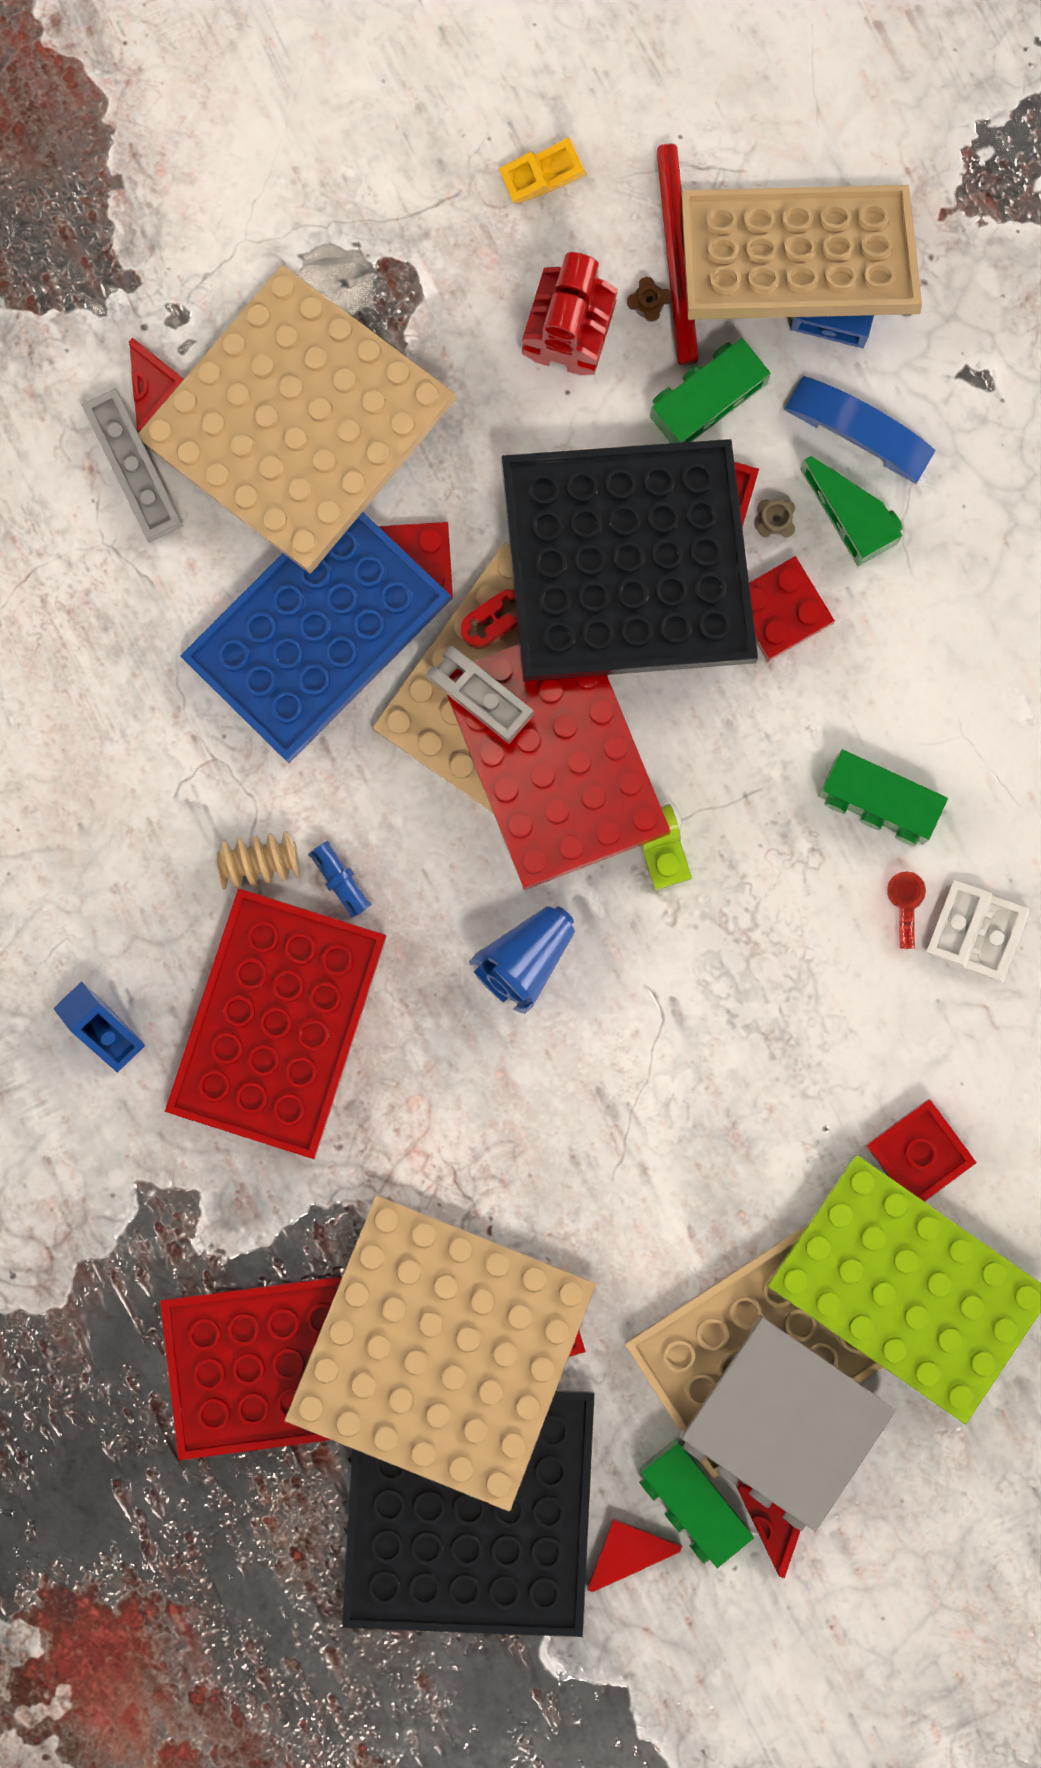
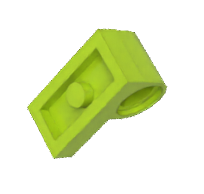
M671 804L661 806L671 831L670 835L640 846L654 891L692 879L680 841L681 834Z

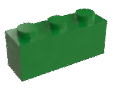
M743 338L733 345L730 341L723 344L713 353L712 357L714 360L704 367L700 364L696 365L683 376L682 380L684 382L674 390L668 387L653 399L654 405L651 408L650 418L670 443L694 441L767 385L771 374Z
M843 749L837 754L818 795L826 800L824 805L843 814L847 810L861 816L859 820L861 823L877 830H881L882 826L895 831L896 839L911 846H916L917 843L925 844L930 840L948 800L947 797Z
M675 1438L639 1468L644 1476L639 1483L653 1501L660 1497L668 1506L669 1510L664 1514L678 1532L685 1528L695 1540L689 1546L701 1562L706 1564L710 1560L718 1569L752 1541L754 1536Z

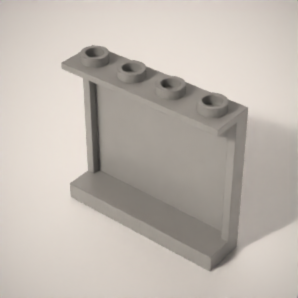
M758 1315L750 1327L752 1329L751 1333L686 1430L682 1429L679 1433L681 1439L686 1442L682 1448L701 1462L706 1456L719 1465L716 1472L734 1485L737 1484L739 1479L752 1488L749 1495L762 1505L769 1508L774 1503L786 1511L782 1518L795 1528L803 1531L807 1526L816 1532L889 1423L896 1409Z

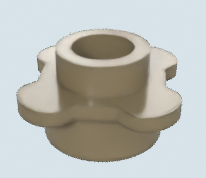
M762 500L758 504L757 511L760 513V524L757 527V531L762 537H769L771 534H781L783 537L788 538L794 534L795 526L792 523L795 505L792 501L775 500L770 502L769 500ZM773 516H779L780 520L778 522L773 521Z

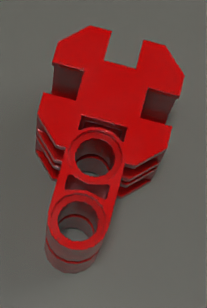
M568 252L565 254L562 267H545L543 269L522 337V354L546 366H549L550 361L566 365L567 372L573 374L595 375L615 310L618 293L616 287L604 279L598 278L599 263L597 260L583 253Z

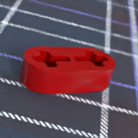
M506 589L498 593L463 619L461 636L469 647L483 649L518 626L517 616L513 617L510 613L503 615L499 619L496 617L503 610L502 602L504 600H508L511 604L515 603L513 589ZM490 619L493 622L485 628V638L481 639L478 635L473 637L468 635L472 631V622L476 621L478 625H483Z

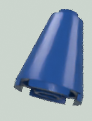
M546 906L475 953L469 963L470 965L477 964L479 966L474 971L475 975L495 997L503 1003L510 998L517 1003L513 1010L526 1014L534 1006L575 933L572 926L574 920L563 908L557 906L554 909Z

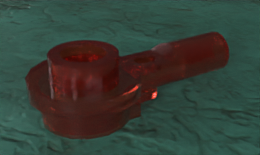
M909 871L897 873L890 879L887 885L888 899L892 905L899 908L900 949H915L914 909L920 906L926 894L925 883L922 878Z

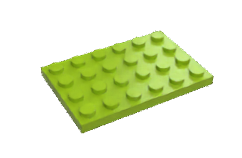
M854 1155L766 1285L965 1425L1041 1313V1283L858 1155Z

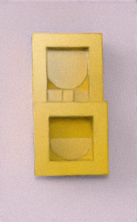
M569 137L536 155L530 151L499 168L514 204L541 196L587 175L575 145Z

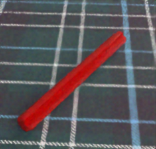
M672 143L662 144L657 148V160L670 290L672 294L677 360L679 365H693L697 363L699 356L695 320H688L682 187L678 148Z

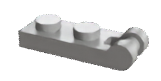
M450 646L443 654V661L437 668L432 666L425 674V677L435 687L444 691L509 744L533 717L534 710L459 650ZM455 669H458L464 674L455 683L449 676Z

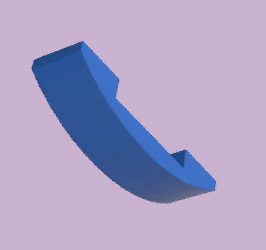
M806 376L802 377L784 409L811 426L818 428L821 425L885 461L884 467L914 484H917L936 451L914 432L880 410L844 391Z

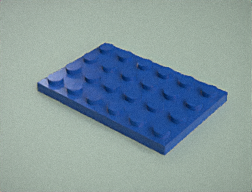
M362 512L311 574L282 553L180 657L281 757L290 763L452 600V597Z

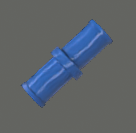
M329 841L322 843L314 851L308 853V856L312 858L327 880L325 886L329 891L333 890L350 914L351 919L372 905L352 878L354 873L351 868H345L330 846Z

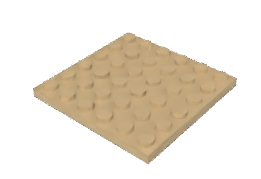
M281 264L138 434L145 447L311 574L456 401L457 397L452 390Z
M376 1195L285 1421L510 1511L596 1283Z

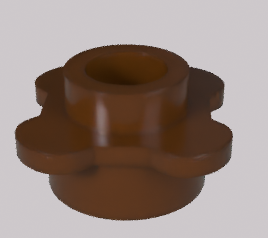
M643 277L639 281V288L636 292L628 296L627 306L629 309L635 310L647 321L654 322L659 319L663 306L671 302L672 294L669 289H661L655 285L651 277ZM651 296L653 301L647 302L646 297Z

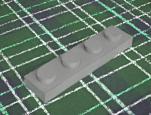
M115 388L81 404L147 541L150 543L183 527L117 389Z

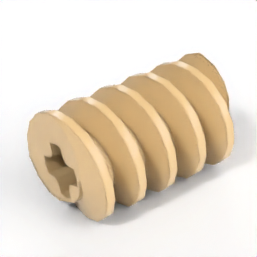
M288 831L283 832L281 843H277L273 834L269 833L266 845L263 846L257 835L252 837L251 847L249 848L246 847L242 838H237L235 850H231L227 841L222 840L220 852H217L218 873L223 890L227 888L229 878L236 888H240L244 876L254 886L258 883L260 873L267 884L273 882L275 871H277L282 881L288 880L290 869L293 870L298 879L301 878L296 843L292 840Z

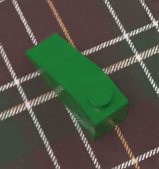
M809 456L804 459L800 470L857 567L898 544L903 536L900 532L903 530L899 517L893 510L888 511L883 502L814 457Z

